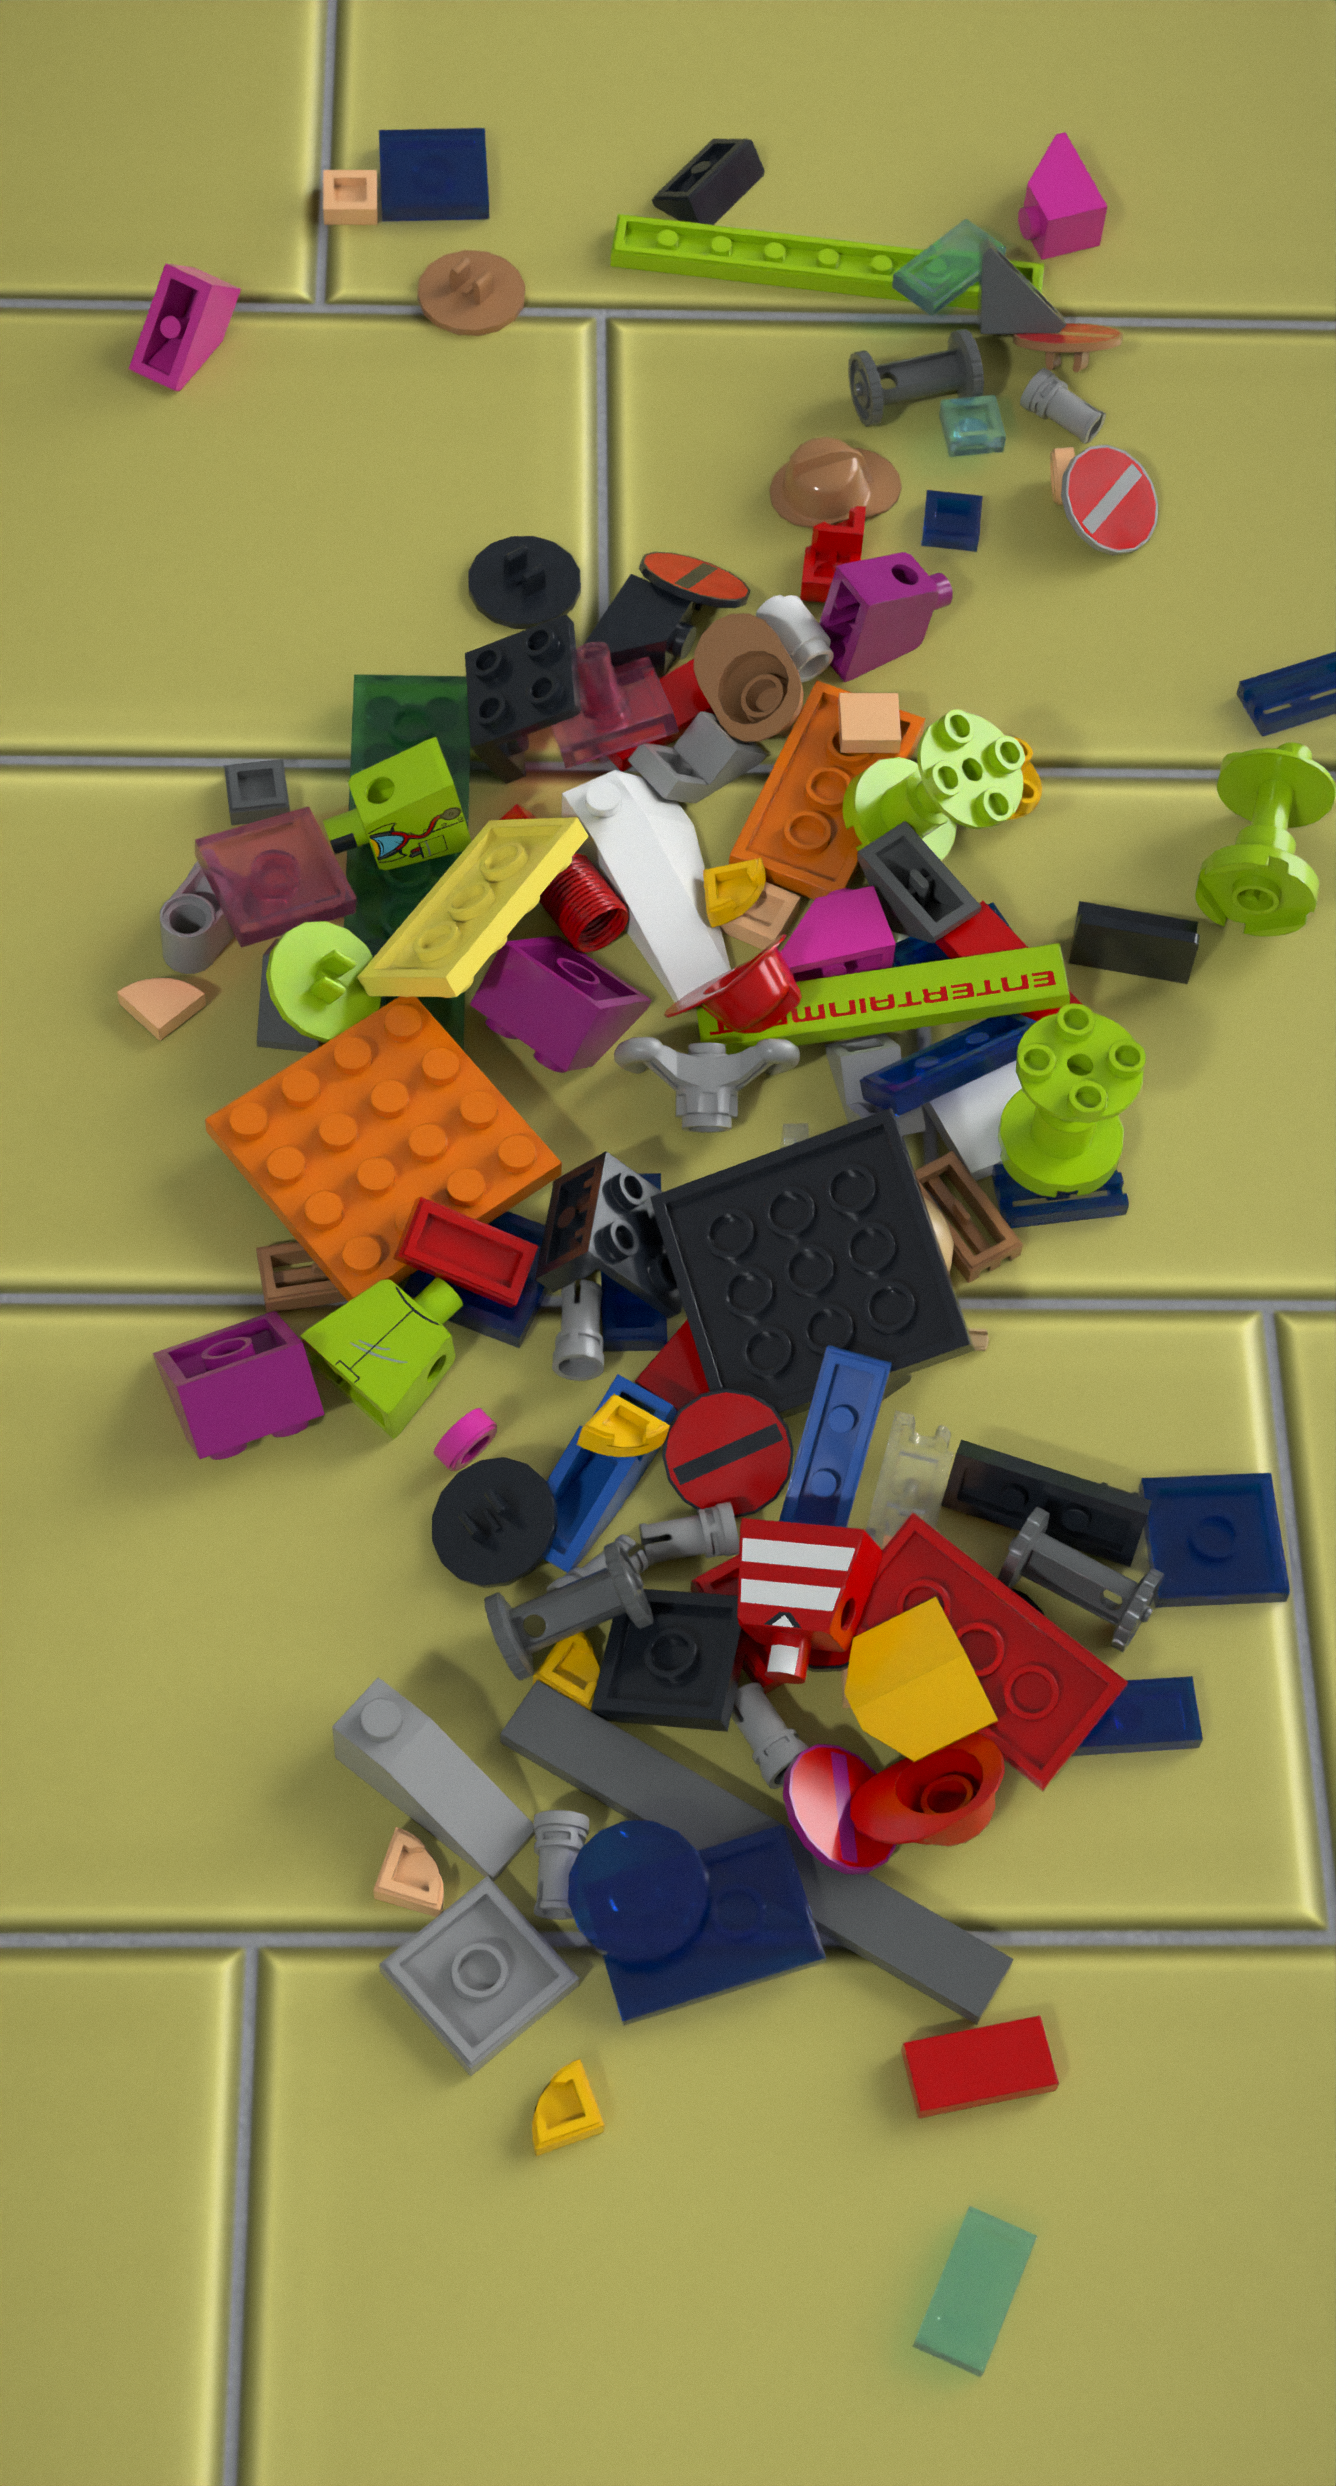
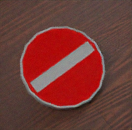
M1110 445L1088 447L1070 460L1062 477L1061 498L1066 517L1077 535L1094 550L1112 556L1132 553L1149 541L1157 525L1158 501L1153 482L1143 466L1126 451Z

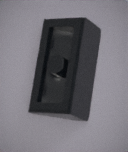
M712 139L654 195L652 199L654 207L679 221L714 225L764 175V168L753 141L748 139Z

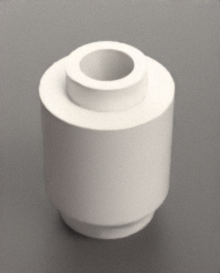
M777 595L768 599L759 607L756 617L765 620L777 633L799 672L801 682L817 677L830 665L834 657V653L830 649L831 640L798 596L790 595L784 597Z

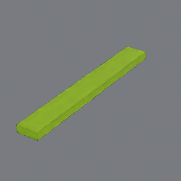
M617 214L610 267L978 310L979 256ZM1009 260L1042 294L1044 264Z

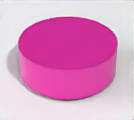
M476 1408L463 1416L445 1433L436 1445L433 1454L449 1471L461 1470L478 1457L490 1444L497 1433V1424L481 1408Z

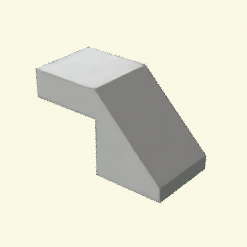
M700 711L673 747L641 742L628 761L664 799L696 804L759 765L767 754L755 742H744L731 737L719 723L715 714Z
M884 1033L825 1044L827 1059L848 1124L892 1108L902 1135L926 1131L923 1107L906 1094L900 1045Z

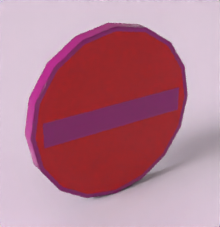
M816 1744L797 1754L784 1774L783 1799L789 1822L802 1844L824 1865L843 1874L866 1875L887 1863L897 1844H887L869 1839L858 1832L850 1819V1802L858 1788L877 1773L860 1756L838 1745Z

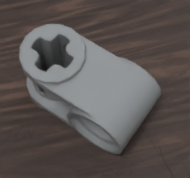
M209 855L201 857L192 867L185 881L170 899L163 904L160 910L162 953L166 964L174 971L184 974H196L210 967L238 930L242 929L255 914L262 897V882L252 877L243 880L219 868L220 864L217 859Z

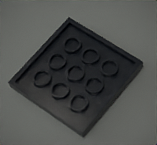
M892 1108L650 1197L710 1391L725 1387L752 1391L773 1404L783 1419L810 1409L828 1345L892 1363L888 1381L975 1351L900 1126Z

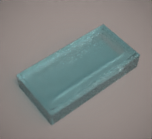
M965 219L896 271L893 276L892 288L933 316L978 281L979 245L986 238L1004 256L1006 246L968 219Z
M969 2206L913 2347L981 2377L1037 2236Z

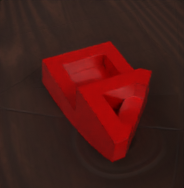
M856 506L850 509L849 519L836 525H829L824 521L813 526L812 542L810 546L805 548L800 593L802 601L825 603L836 567L861 560L866 515L865 506Z

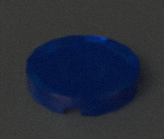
M625 1820L600 1830L580 1849L569 1873L568 1904L579 1932L598 1953L624 1964H652L678 1951L697 1935L708 1910V1876L698 1851L678 1831L655 1821Z

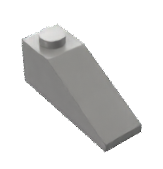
M379 1677L332 1726L335 1758L480 1874L484 1877L488 1876L493 1882L535 1835L533 1832L534 1824L430 1717Z

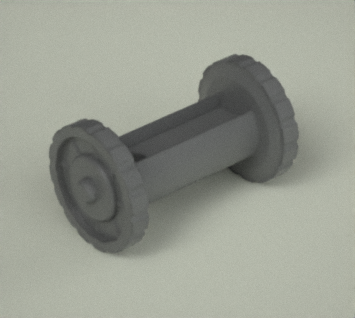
M967 329L953 331L948 340V350L879 365H875L871 355L865 350L854 352L849 358L848 377L851 397L856 413L864 426H872L881 422L884 405L956 390L959 399L966 405L979 402L983 396L984 372L981 356L973 335ZM889 378L894 381L896 387L884 389L881 386L880 380Z
M1036 1507L1022 1527L1019 1535L1012 1539L1008 1547L1010 1552L997 1579L1011 1589L1023 1576L1116 1626L1111 1647L1123 1653L1129 1646L1141 1623H1147L1153 1612L1150 1606L1162 1583L1164 1574L1151 1568L1139 1583L1046 1535L1045 1532L1050 1513ZM1109 1590L1122 1597V1603L1117 1604L1104 1597V1591Z
M618 1540L604 1546L607 1567L514 1608L509 1605L504 1596L499 1592L484 1599L485 1611L495 1641L509 1669L519 1681L534 1675L532 1653L624 1613H627L639 1629L653 1624V1615L643 1588L642 1578L636 1572L627 1552ZM529 1615H539L544 1619L546 1629L542 1635L531 1636L526 1632L524 1621Z

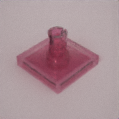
M590 642L576 649L580 678L581 712L576 717L549 726L566 769L679 732L674 712L649 656L613 668L610 650L606 643Z
M309 806L195 839V856L241 948L282 936L304 922H328L356 912L357 898Z

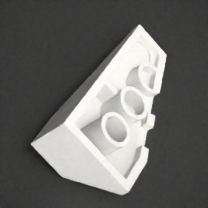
M616 770L562 793V818L578 817L588 835V838L575 854H582L588 857L629 910V919L624 929L673 1001L677 1002L703 984L731 970L720 926L711 928L707 916L703 879L705 867L693 823L679 803L674 800L664 799L645 778Z

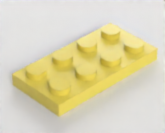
M578 817L489 820L358 975L357 978L368 996L452 998L465 992L472 985L475 974L493 953L505 945L507 935L526 913L536 907L543 891L557 874L563 872L571 864L572 856L588 838Z

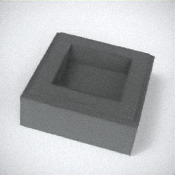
M283 759L224 765L231 825L290 819Z

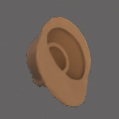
M820 437L801 444L792 453L789 462L784 464L774 475L769 491L772 506L781 518L793 525L813 528V526L824 521L829 525H833L849 519L850 509L856 506L866 507L865 518L887 512L898 501L902 486L900 475L894 466L879 454L862 448H851L839 439Z
M749 613L729 614L714 621L701 635L695 649L694 672L699 687L719 723L731 737L744 742L764 741L778 734L785 737L789 736L792 730L791 725L796 721L802 710L804 692L799 672L777 633L765 620Z

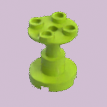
M960 709L949 711L924 731L918 745L917 763L900 757L881 759L851 780L844 794L842 811L846 829L848 830L853 826L856 836L862 843L856 849L858 851L906 821L936 856L942 860L948 855L953 846L956 823L977 830L1000 825L1015 813L1022 798L1023 774L1021 767L1025 761L1023 748L1014 737L1003 735L996 726L986 719L966 713Z
M1291 742L1284 743L1277 749L1261 748L1242 753H1229L1222 760L1216 785L1217 792L1221 801L1228 809L1251 821V825L1243 828L1237 834L1235 845L1226 846L1214 851L1202 862L1195 891L1196 902L1209 919L1225 927L1227 918L1245 924L1243 934L1272 937L1293 933L1306 924L1307 916L1311 911L1314 914L1320 885L1314 870L1304 860L1295 856L1296 842L1293 836L1287 832V828L1313 824L1331 811L1336 797L1335 782L1322 765L1312 760L1311 750L1302 744Z
M1073 1003L1063 1006L1057 1014L1048 1015L1034 1023L1020 1040L1017 1049L1015 1071L1022 1089L1016 1092L1004 1107L998 1127L997 1139L1001 1147L1000 1158L1004 1168L1016 1182L1026 1189L1049 1197H1056L1058 1191L1072 1192L1078 1190L1077 1196L1096 1191L1114 1174L1123 1150L1124 1128L1118 1115L1125 1111L1137 1098L1143 1084V1071L1146 1063V1054L1143 1047L1118 1023L1105 1016L1093 1013L1082 1004Z

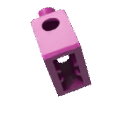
M906 552L845 563L836 567L819 625L831 640L830 649L833 651L834 657L830 666L844 683L917 649L923 643L933 611L946 607L952 602L953 591L947 577L942 573L928 575L915 558Z

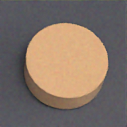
M1073 447L1054 448L1050 452L1051 489L1053 502L1057 505H1063L1061 498L1062 477L1070 460L1075 457Z

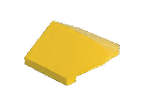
M936 1597L853 1637L844 1694L862 1731L901 1753L906 1758L917 1762L998 1721L977 1675Z

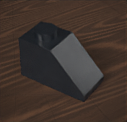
M630 574L577 653L579 692L588 695L665 676L677 657L684 659L694 643L697 628L691 625L693 602L675 596L657 587L650 581Z

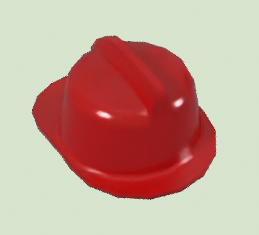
M781 935L753 959L693 990L665 1011L664 1016L670 1018L699 1005L732 1031L748 1034L760 1033L771 1028L798 1006L802 999L801 991L794 980V976L777 948L786 938V935Z
M973 1733L917 1762L904 1758L874 1775L858 1788L850 1802V1819L859 1833L876 1842L893 1845L905 1843L933 1844L946 1847L964 1844L978 1836L991 1821L996 1807L995 1793L1005 1774L1004 1756L994 1741L978 1733Z

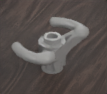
M635 1037L621 1042L614 1051V1060L622 1069L636 1074L644 1072L648 1066L676 1091V1117L682 1118V1130L713 1133L732 1130V1118L738 1117V1091L763 1071L768 1075H776L793 1069L799 1063L800 1051L795 1044L788 1040L769 1038L760 1040L756 1046L749 1047L741 1053L731 1055L726 1054V1045L720 1043L688 1045V1054L676 1052L669 1046L662 1045L658 1039Z

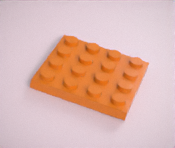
M399 996L205 1119L206 1132L348 1302L380 1280L389 1279L398 1284L418 1270L393 1259L417 1198H426L488 1224L561 1176L562 1162L417 997Z

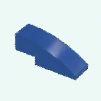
M617 1374L594 1414L613 1394L634 1404L670 1425L678 1411L674 1405ZM579 1426L547 1480L557 1502L558 1529L550 1551L544 1560L566 1573L577 1567L620 1510L661 1446L649 1453L634 1457L606 1456L577 1445L582 1426Z

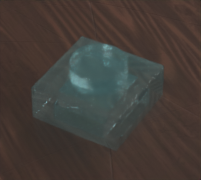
M995 395L941 400L939 418L949 457L1004 452L1006 434Z

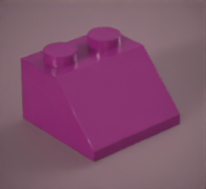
M558 935L506 941L505 945L498 950L470 1005L487 1017L485 1023L491 1030L503 1037L521 1040L535 1050L533 1057L540 1064L555 1072L565 1073L593 1067L649 1007L652 999L583 952L577 951L570 943Z
M276 1311L153 1353L157 1368L187 1442L199 1459L209 1456L211 1459L220 1460L235 1456L247 1448V1442L270 1434L273 1437L294 1435L309 1426V1420L325 1415L303 1342Z

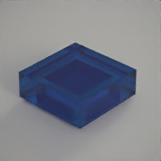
M927 490L921 546L977 552L983 496Z

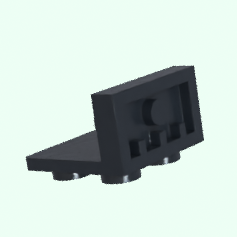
M568 615L556 617L465 653L470 748L505 784L526 777L524 751L529 749L528 734L576 717L581 712L574 622Z
M607 1151L555 1179L535 1280L554 1293L578 1279L588 1277L595 1270L599 1269L665 1317L670 1319L680 1314L682 1300L650 1200L651 1196L662 1191Z

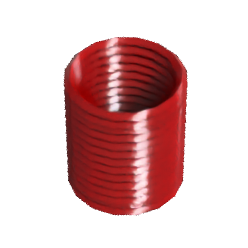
M574 854L571 864L563 872L557 874L540 895L539 902L573 947L579 952L597 951L607 946L620 935L629 919V910L586 855Z

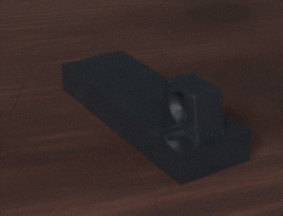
M961 1439L941 1506L1017 1531H1021L1031 1513L1038 1507L1050 1513L1045 1532L1046 1535L1073 1549L1131 1567L1152 1500L1139 1497V1494L1134 1491L1131 1493L1109 1486L1105 1482L1099 1484Z

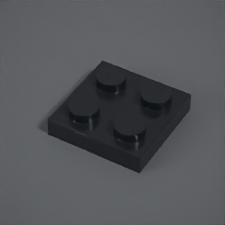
M644 1589L652 1611L653 1624L639 1629L627 1613L613 1618L591 1710L594 1714L610 1722L728 1732L749 1637L739 1626L737 1618L738 1596Z

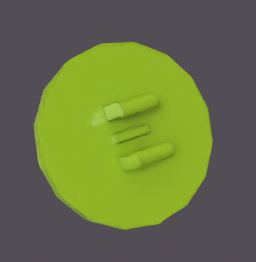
M326 921L304 922L283 934L270 952L266 971L270 998L283 1020L306 1037L321 1042L330 1041L379 1010L382 996H368L358 980V975L373 959V956L366 944L346 928Z

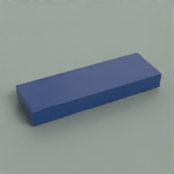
M830 1345L826 1347L779 1521L847 1527L892 1363Z

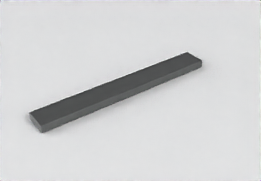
M536 1680L500 1733L501 1744L976 2025L1012 1965L1014 1959L873 1876L869 1874H843L824 1865L802 1844L796 1832L538 1680Z

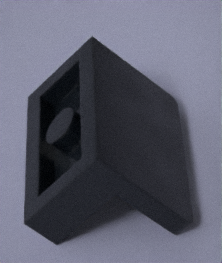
M1079 901L1068 963L1188 984L1199 947L1198 922Z

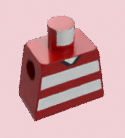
M742 1518L739 1543L737 1618L739 1626L758 1643L770 1645L765 1669L766 1677L788 1684H803L806 1680L811 1650L842 1653L850 1647L883 1554V1550L865 1529Z

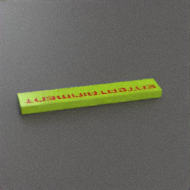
M1060 943L798 981L796 984L802 995L799 1005L771 1028L760 1033L743 1034L729 1030L699 1005L696 1006L701 1043L726 1045V1054L731 1055L741 1053L749 1047L756 1046L760 1040L769 1038L785 1039L796 1046L1059 1008L1070 1004V994Z

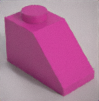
M1066 132L1056 134L1027 183L1024 206L1018 212L1021 234L1025 240H1031L1041 260L1100 246L1108 206Z
M165 263L129 369L174 391H180L223 341L241 289L195 267Z
M873 885L855 890L848 888L838 889L826 896L815 898L780 953L792 972L795 982L892 968L896 943Z

